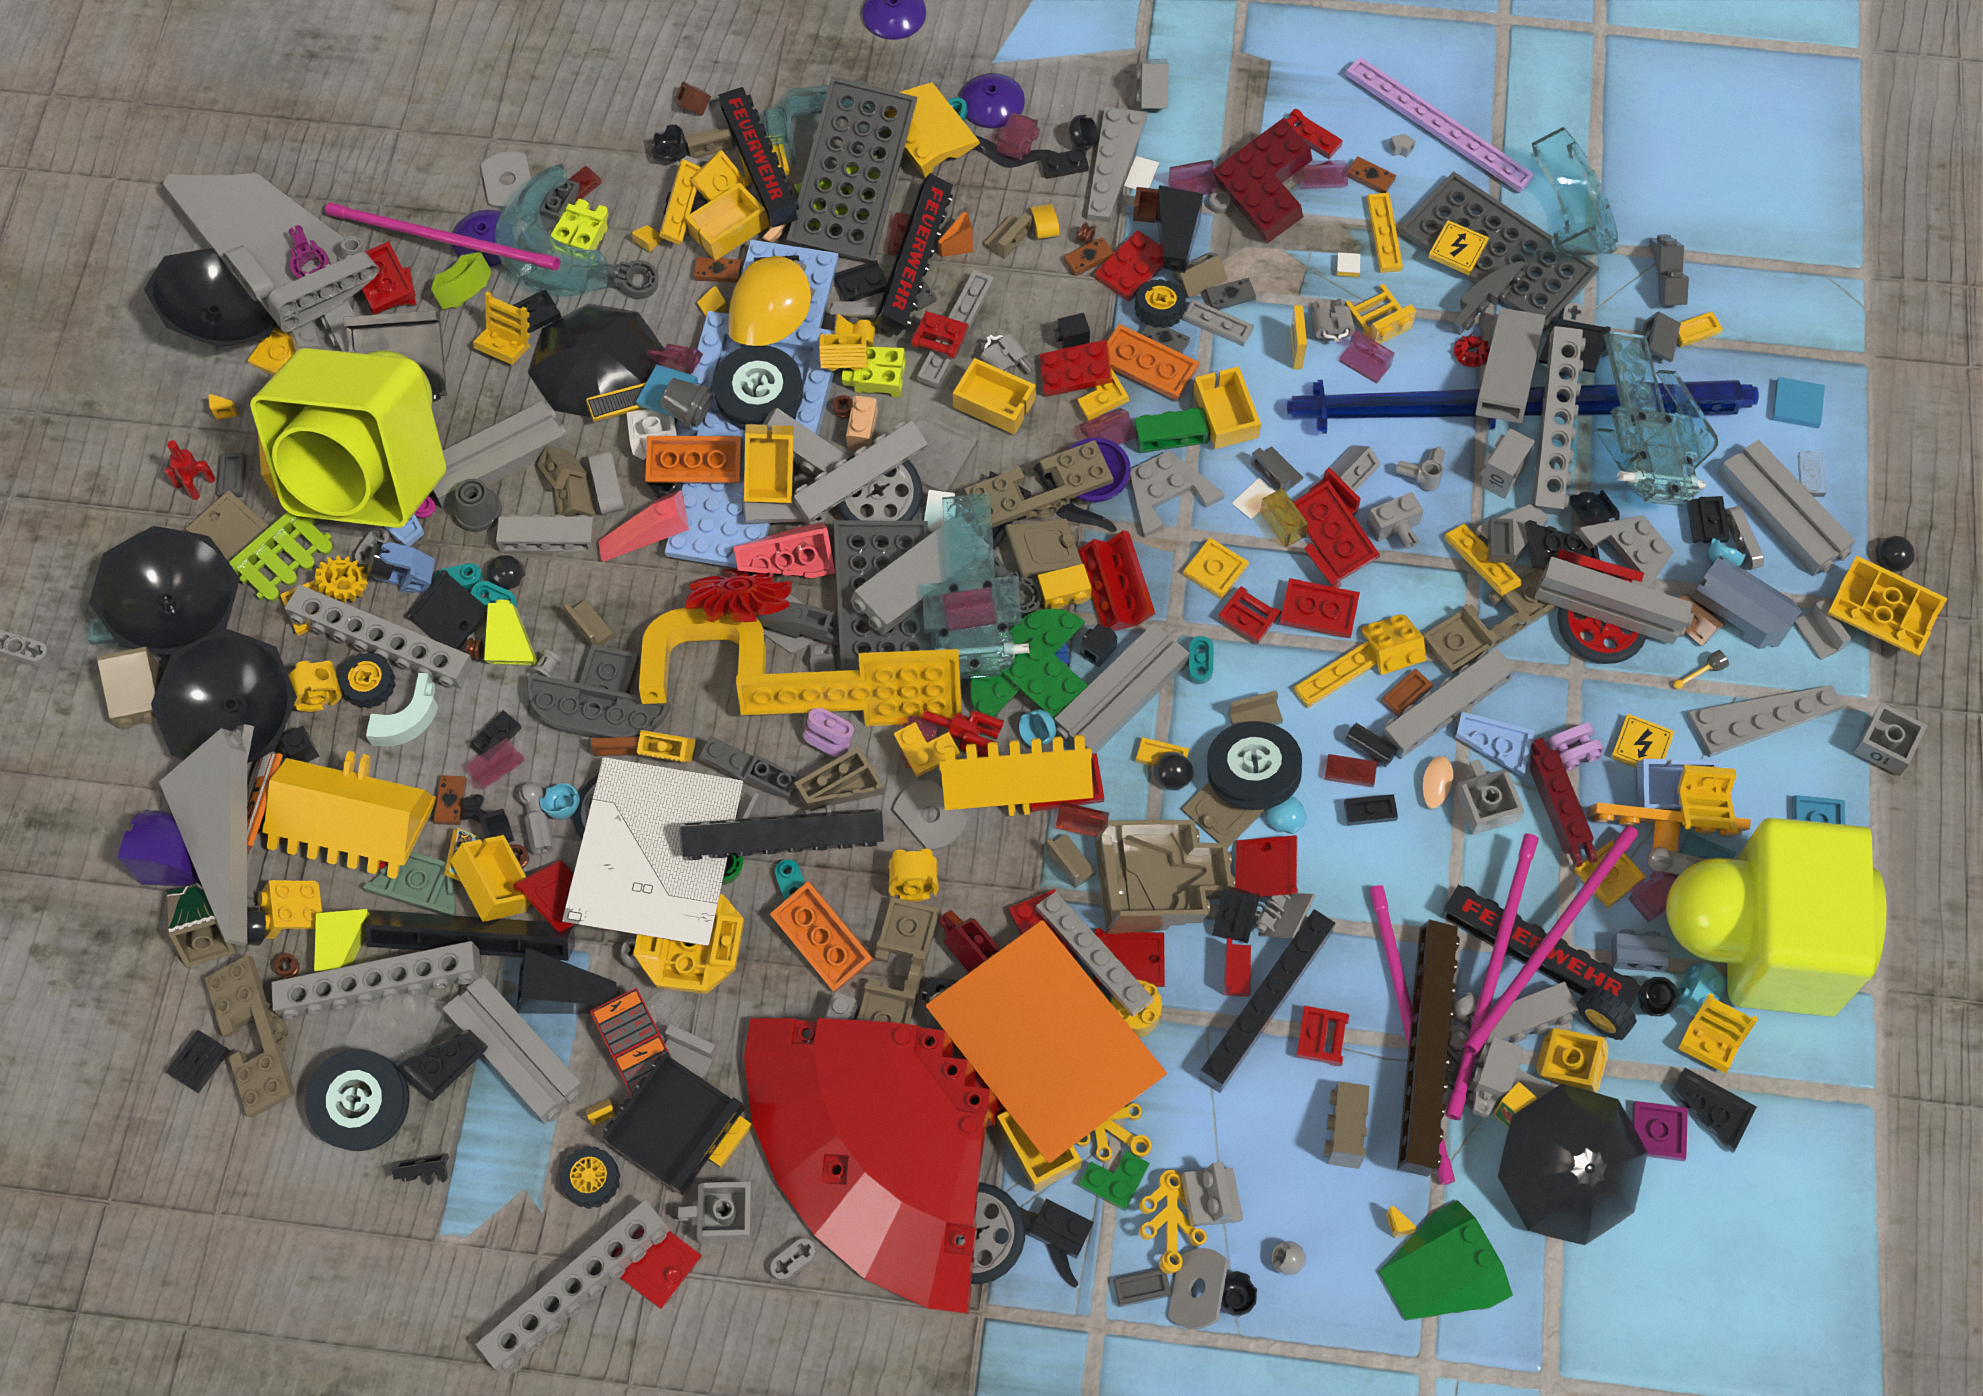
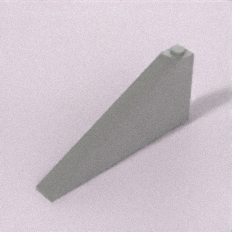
M221 728L161 779L159 783L225 942L245 946L247 944V751L243 744L244 740L239 733Z

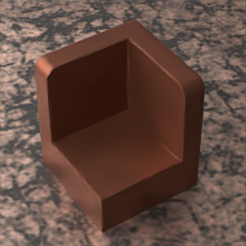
M682 81L674 102L702 116L712 96Z
M1136 188L1133 221L1155 223L1158 189Z

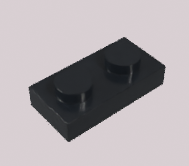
M1084 148L1041 156L1046 179L1089 171Z
M1394 794L1344 800L1348 826L1397 821L1398 819Z

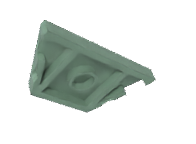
M411 852L404 866L400 865L397 878L394 879L387 876V864L377 878L371 883L368 881L363 887L366 892L442 915L456 916L454 879L444 875L447 863L445 861Z

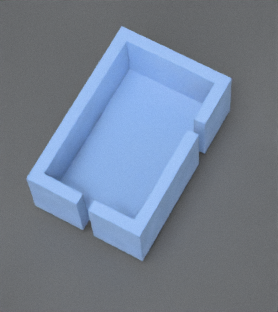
M1666 759L1640 760L1637 762V807L1680 811L1681 804L1678 802L1679 794H1677L1676 790L1684 765L1719 767V760L1671 759L1667 762Z

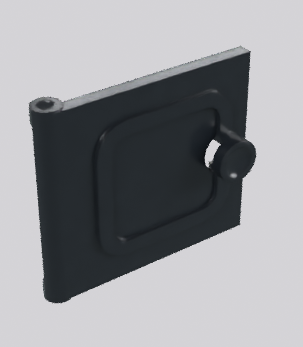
M1553 317L1552 326L1540 355L1539 363L1547 364L1550 334L1555 326L1583 330L1582 338L1586 339L1584 352H1580V360H1583L1582 371L1595 373L1608 335L1611 332V327H1602ZM1561 351L1564 357H1572L1570 352Z
M443 569L405 616L407 619L415 622L435 641L458 650L487 615L488 607L451 577L447 570Z

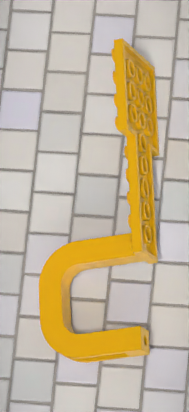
M679 608L657 617L647 627L643 636L639 679L642 704L667 703L670 653L675 646L687 641L730 640L739 645L736 685L741 715L809 713L814 708H823L830 712L863 710L865 726L908 725L915 722L916 724H932V722L921 719L924 710L953 719L954 713L962 715L959 649L859 653L860 670L765 674L766 645L763 627L758 619L756 622H736L730 619V614H726L713 623L705 619L703 608Z

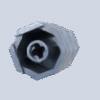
M1723 556L1716 559L1691 597L1740 628L1741 638L1758 649L1773 645L1772 647H1778L1802 612L1791 598Z

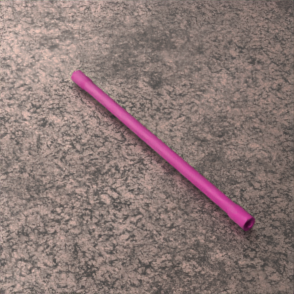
M331 202L327 203L325 207V213L328 216L362 222L535 264L538 267L557 271L560 267L559 257L543 253L538 254L388 218Z
M1625 826L1614 841V845L1480 1026L1473 1031L1463 1046L1466 1051L1473 1055L1479 1052L1488 1040L1490 1033L1622 854L1628 850L1636 839L1638 831L1634 827Z
M1526 833L1523 836L1518 854L1519 859L1468 1038L1480 1026L1491 1007L1529 867L1534 858L1539 840L1533 834ZM1464 1050L1454 1089L1450 1095L1445 1116L1452 1120L1461 1119L1468 1085L1477 1054L1473 1055Z
M1377 885L1371 887L1369 892L1373 909L1377 916L1409 1047L1412 1006L1389 916V906L1384 886ZM1443 1137L1442 1142L1439 1144L1441 1164L1436 1171L1440 1185H1448L1455 1182V1177Z

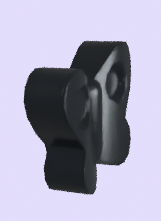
M476 794L471 799L465 797L460 801V806L464 810L462 817L465 820L473 819L481 823L479 815L486 814L480 807L484 800L482 795Z

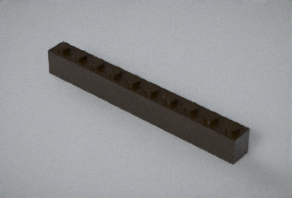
M1430 919L1419 929L1397 1170L1426 1177L1435 1172L1441 1164L1439 1144L1442 1142L1444 1134L1443 1129H1441V1120L1446 1110V1106L1443 1104V1096L1448 1086L1445 1073L1450 1062L1447 1049L1452 1038L1449 1026L1454 1014L1451 1002L1456 990L1453 978L1458 966L1455 955L1460 943V938L1457 936V926Z

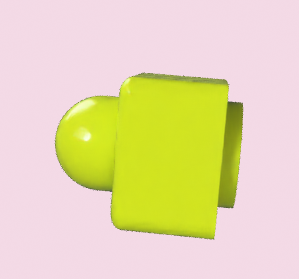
M301 348L288 359L252 398L250 403L252 414L279 501L286 511L302 517L401 528L406 525L443 478L447 469L432 411L433 396L431 385L425 372L415 361L393 351H373L362 354Z
M1770 817L1764 819L1736 859H1705L1687 867L1675 879L1666 901V917L1672 934L1680 945L1691 954L1708 961L1727 963V993L1733 1005L1742 1008L1835 1017L1855 994L1872 979L1879 965L1884 945L1886 893L1881 873L1877 868L1873 867L1871 829L1864 826Z

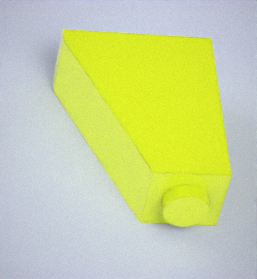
M499 599L495 603H488L484 660L489 664L537 665L538 660L517 608L510 604L509 600Z
M367 909L316 913L315 973L352 966L366 937L365 924L371 916Z

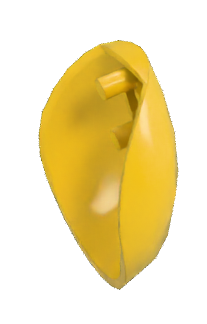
M782 256L766 257L750 264L739 278L733 291L728 316L729 337L741 344L762 346L776 343L793 333L803 323L811 303L810 285L802 268L794 261Z

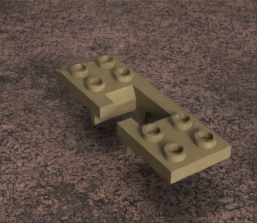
M1096 441L1085 443L1040 460L1043 473L1047 474L1050 472L1057 488L1024 500L1018 486L1019 483L1025 482L1021 468L964 488L966 497L981 530L985 531L1023 516L1026 519L1032 517L1047 518L1055 514L1062 506L1069 504L1071 498L1112 484L1114 478Z
M1531 566L1517 576L1521 579V586L1503 596H1500L1495 590L1488 594L1487 598L1494 606L1505 600L1515 612L1500 624L1497 623L1490 631L1478 618L1479 612L1472 604L1469 606L1465 604L1460 612L1423 634L1425 644L1451 675L1476 660L1483 652L1490 651L1558 608V606L1534 599L1539 578L1543 573L1542 568H1533Z
M891 897L880 939L877 941L875 960L888 963L890 952L910 956L912 959L909 976L905 980L904 991L882 987L881 981L869 978L868 983L865 984V993L857 1020L911 1023L940 908Z
M246 955L206 977L205 980L222 1036L229 1038L239 1032L238 1028L255 1020L264 1052L247 1060L246 1053L241 1051L229 1056L246 1116L253 1118L294 1096L295 1091L283 1055V1051L287 1050L285 1040L288 1037V1028L282 1018L273 1011V1004L266 1001L252 956Z

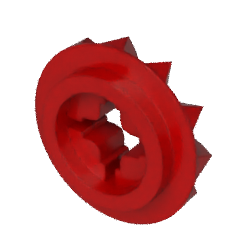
M1472 334L1466 337L1462 335L1456 341L1454 356L1462 365L1479 367L1488 360L1490 348L1488 341H1484L1481 335L1478 337ZM1469 346H1470L1471 348H1475V347H1476V348H1477L1476 353H1474L1473 351H1470V352H1469V351H1468Z

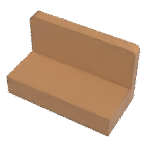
M1690 594L1680 596V599L1693 603L1691 612L1694 613V617L1690 627H1686L1685 632L1703 646L1725 623L1702 604L1692 599Z

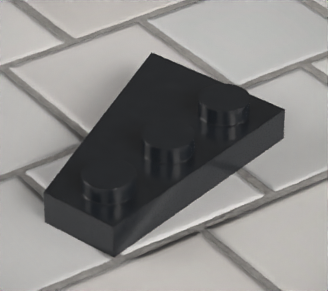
M1532 520L1525 522L1533 568H1545L1551 556L1557 558L1559 549L1600 560L1598 546L1596 545L1589 550L1577 534H1566L1557 531V528L1551 526L1544 527L1538 525L1537 522Z
M468 1029L397 1062L395 1067L427 1097L434 1101L487 1050L488 1046Z
M1685 1067L1672 1093L1731 1153H1734L1757 1106Z

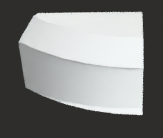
M649 409L627 412L632 453L642 460L646 458L647 436H677L675 417Z

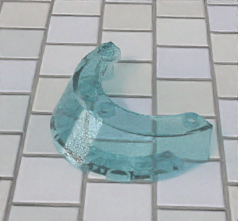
M1562 127L1531 143L1533 153H1531L1532 159L1536 165L1541 166L1550 181L1561 207L1559 210L1560 216L1565 222V227H1563L1565 234L1560 231L1553 234L1552 245L1556 252L1560 251L1568 257L1611 254L1615 252L1618 248L1615 244L1618 242V232L1609 201L1601 195L1603 193L1598 188L1602 186L1595 170H1591L1586 160L1587 156L1565 127Z
M563 164L547 168L534 176L501 213L495 228V243L538 254L543 253L559 257V269L554 271L538 267L535 264L502 256L498 257L512 276L516 275L525 281V285L541 292L545 289L555 291L556 295H577L607 288L608 264L604 255L597 250L577 249L560 243L546 231L541 222L540 208L546 196L554 189L564 185L567 181V173Z

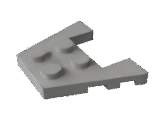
M1170 450L1132 468L1130 472L1131 486L1144 538L1163 529V523L1153 509L1190 490L1195 491L1205 508L1224 499V493Z
M1644 515L1585 526L1576 533L1589 550L1607 539L1631 569L1644 573L1642 582L1632 580V583L1646 588L1651 586L1674 552Z

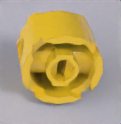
M301 661L296 664V669L288 674L297 696L294 706L296 705V709L299 711L323 710V705L329 703L331 707L341 699L342 693L332 661L317 663Z
M920 849L908 852L896 850L892 853V858L888 863L890 870L888 891L891 896L895 898V895H900L901 900L918 902L930 899V894L934 893V896L938 894V861L933 856L932 850Z
M1137 980L1153 997V1002L1132 1017L1113 995L1111 1004L1134 1033L1141 1038L1149 1035L1159 1025L1162 1000L1155 985Z

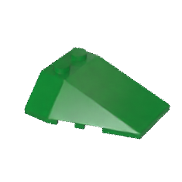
M1458 1200L1435 1211L1378 1272L1405 1321L1435 1317L1442 1314L1489 1309L1513 1296L1504 1265L1476 1217Z

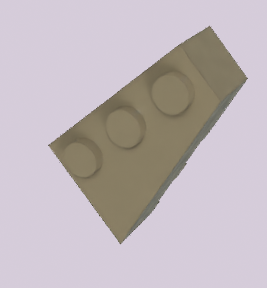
M859 746L794 782L795 792L804 807L809 810L825 807V804L831 806L879 796L884 793V786Z
M1338 1081L1336 1088L1331 1089L1329 1105H1334L1333 1115L1328 1114L1326 1130H1331L1330 1140H1326L1324 1146V1155L1328 1156V1165L1360 1168L1366 1153V1149L1363 1147L1364 1137L1367 1135L1366 1116L1368 1115L1370 1086Z

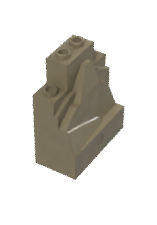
M1194 820L1107 821L1095 838L1107 934L1167 930L1171 925L1201 923L1210 912V902L1208 899H1221L1224 885L1235 887V877L1231 875L1230 869L1232 856L1228 852L1227 843H1199L1200 834L1199 830L1195 827Z

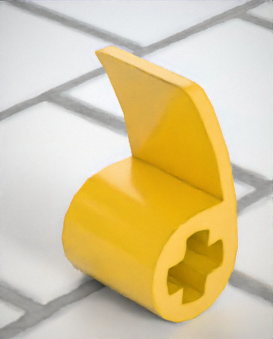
M1052 204L1030 207L1034 217L1037 239L1060 235L1058 219Z
M837 313L834 333H865L867 347H873L876 325L869 320H859L852 324Z

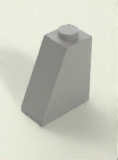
M1528 504L1498 517L1501 519H1513L1514 561L1513 563L1506 564L1512 567L1529 547L1525 522L1532 520L1537 522L1538 525L1546 526L1549 517L1541 509ZM1487 522L1480 525L1476 529L1475 534L1488 546Z

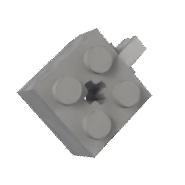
M1479 759L1469 762L1468 770L1470 776H1468L1467 780L1458 782L1455 793L1472 835L1519 822L1524 813V808L1509 772L1506 769L1490 773L1484 770Z
M1494 1036L1489 1044L1485 1043L1481 1052L1479 1051L1474 1064L1477 1068L1474 1075H1471L1467 1089L1471 1091L1469 1099L1474 1101L1473 1114L1488 1118L1492 1108L1497 1107L1508 1091L1511 1090L1524 1047Z
M751 1182L698 1184V1201H693L692 1206L678 1207L679 1221H692V1226L697 1227V1239L700 1243L753 1242L754 1188ZM728 1208L730 1212L727 1213V1216L722 1217L721 1214Z

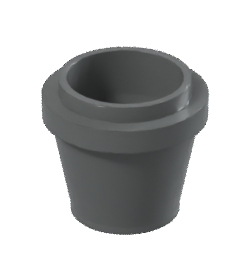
M672 378L662 395L660 406L680 420L684 427L691 430L693 427L697 428L702 423L711 406L713 394L711 393V388L707 385L700 386Z
M467 479L457 486L454 514L458 523L463 528L470 531H483L497 523L502 513V505L494 491L488 489L478 479Z

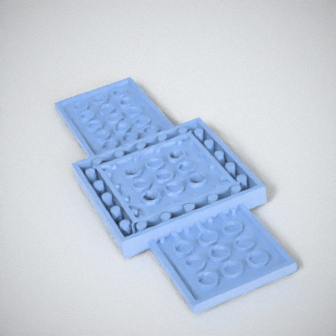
M751 240L742 274L750 264L754 263V257L799 255L800 262L807 265L804 273L808 278L809 285L816 290L803 323L786 338L768 346L786 352L798 365L802 376L803 399L800 408L792 418L819 436L835 370L831 371L827 368H821L820 334H835L833 330L821 329L839 261V253ZM708 311L690 375L697 377L698 383L696 385H707L711 388L713 400L705 418L697 428L693 427L690 430L684 427L680 420H677L676 430L678 436H741L743 441L740 483H684L682 493L689 530L668 538L665 555L667 557L737 568L733 546L767 537L770 523H745L743 509L745 430L732 425L720 413L716 404L713 381L719 364L730 353L750 345L735 342L729 337V314Z

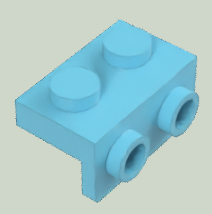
M1709 963L1691 964L1686 970L1682 983L1677 988L1679 1001L1676 1008H1684L1694 1017L1709 993L1713 994V998L1716 1000H1720L1727 987V979Z

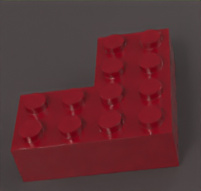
M1283 117L1214 168L1212 172L1215 183L1230 196L1233 204L1267 243L1303 218L1301 204L1282 183L1313 161L1309 145Z

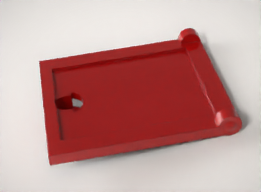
M1297 835L1236 840L1235 888L1243 889L1253 894L1258 893L1260 897L1298 894Z
M558 860L513 884L514 890L517 892L521 891L559 933L576 925L562 921L574 875L562 860Z
M1101 928L1094 929V934L1136 980L1148 982L1156 987H1165L1164 933L1128 932L1107 934V931H1103ZM1093 974V982L1095 983V985H1103L1101 981Z
M644 1229L637 1230L633 1239L641 1238L644 1234ZM668 1231L666 1238L657 1245L653 1244L647 1249L645 1256L638 1262H632L626 1267L624 1274L620 1278L662 1309L702 1255ZM623 1247L616 1248L612 1256H620L623 1252Z

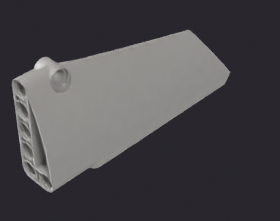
M258 173L235 175L168 174L163 182L166 190L254 301L259 300L284 332L293 331L336 308L366 286L379 272L378 266L362 249V242L358 237H342ZM295 225L302 226L310 246V240H314L317 246L326 252L331 261V265L327 264L325 268L314 273L304 274L305 276L300 279H296L290 269L292 257L290 249L293 248L296 254L297 251L294 248L293 240L288 231L292 227L297 234ZM319 259L308 261L302 266V271L309 272L316 269L321 264Z

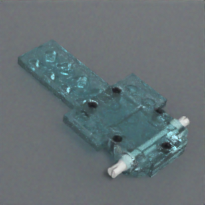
M1608 331L1604 335L1621 405V407H1615L1611 413L1621 453L1632 454V458L1628 460L1627 472H1618V481H1625L1626 485L1632 487L1635 493L1644 499L1645 503L1683 506L1692 500L1700 490L1706 487L1704 480H1698L1693 466V462L1698 461L1702 456L1692 417L1689 415L1665 413L1647 337Z
M990 493L942 497L947 582L922 584L925 633L938 632L935 650L959 649L960 679L1002 676V671L1012 667L1015 654L1029 653V643L1014 644V639L1009 632L1010 625L1022 624L1019 576L995 577Z

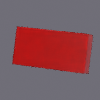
M1310 543L1304 547L1307 555L1331 587H1341L1338 576L1315 546Z

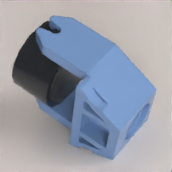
M376 541L370 554L367 575L379 581L399 585V592L424 593L431 585L435 559L412 547L393 542L383 543Z

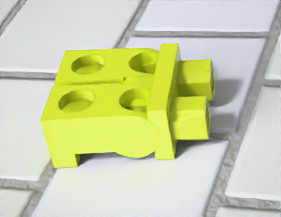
M578 199L574 205L568 204L566 212H564L549 237L552 252L568 257L572 255L575 259L592 263L595 257L594 252L604 233L608 230L607 218L609 213L607 207L598 205L594 211L589 210V203L582 199Z
M867 347V368L855 371L843 370V385L853 386L855 393H862V391L866 393L880 392L889 393L891 397L900 398L906 365L905 349Z

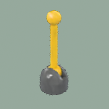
M1717 650L1708 657L1706 666L1682 680H1675L1673 685L1676 689H1681L1683 684L1709 669L1721 671L1727 668L1729 661L1721 650Z

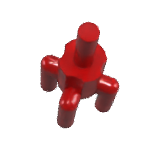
M171 440L167 443V447L171 451L169 456L171 466L165 468V473L174 488L179 489L184 485L193 500H197L200 498V493L193 483V478L199 472H202L206 481L213 483L216 477L206 461H196L189 450H181L176 441Z
M924 710L921 718L949 728L948 732L951 737L960 740L959 748L962 751L966 752L967 744H976L977 756L989 757L988 743L995 741L981 737L978 734L981 733L997 739L1004 720L979 711H972L969 717L954 713L953 719Z

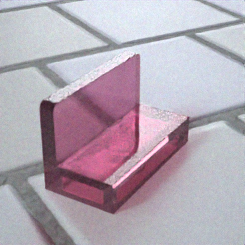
M1213 160L1170 167L1169 187L1202 193L1203 195L1216 192L1217 186L1212 172Z
M1345 160L1311 161L1303 167V188L1348 186V163Z
M1356 330L1351 336L1349 347L1341 355L1339 362L1372 382L1378 383L1392 366L1395 353Z
M668 343L663 352L652 349L647 351V354L660 366L693 374L703 356L698 349Z
M1122 408L1079 424L1082 434L1088 438H1104L1118 445L1136 437L1129 412Z
M991 587L942 594L949 631L996 623Z
M506 738L469 763L467 768L484 790L522 764L525 759Z

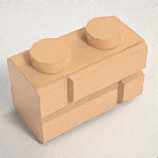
M854 396L846 433L848 449L859 450L864 446L867 448L871 447L878 414L877 399Z

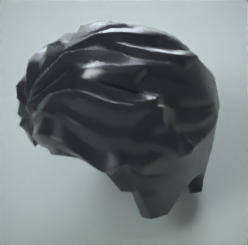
M671 124L666 127L664 133L654 134L651 150L653 159L659 162L670 163L679 161L686 156L688 145L680 126Z

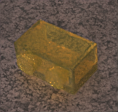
M1283 488L1262 498L1260 513L1285 548L1305 538L1308 523Z

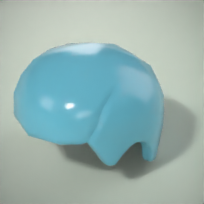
M1715 538L1712 539L1708 548V557L1712 563L1720 556H1723L1740 566L1745 558V554L1723 545L1720 540Z
M1037 709L1021 716L1018 727L1020 736L1025 744L1031 747V739L1036 738L1041 739V746L1052 741L1056 735V725L1048 712Z
M558 783L548 787L545 796L539 798L541 809L554 819L563 820L574 814L580 803V795L576 788L570 784Z
M1293 796L1280 805L1267 809L1268 822L1278 832L1297 833L1304 827L1307 819L1303 804Z

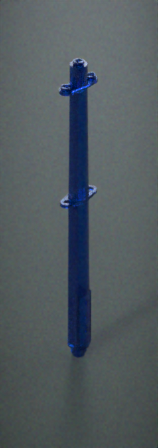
M1318 379L1312 385L1313 395L1291 396V400H1287V414H1291L1292 419L1317 418L1316 430L1321 432V434H1327V418L1476 417L1480 389L1325 395L1323 379ZM1739 380L1581 385L1580 394L1576 396L1575 404L1579 406L1578 415L1638 414L1639 412H1643L1646 417L1666 415L1738 414L1739 408H1751L1752 405H1757L1759 391L1752 384H1740ZM1530 387L1524 416L1542 415L1545 387ZM1557 395V399L1560 402H1567L1565 396ZM1486 417L1489 430H1495L1496 419Z

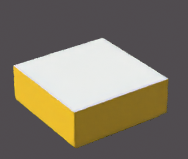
M1338 253L1336 276L1359 277L1360 254Z

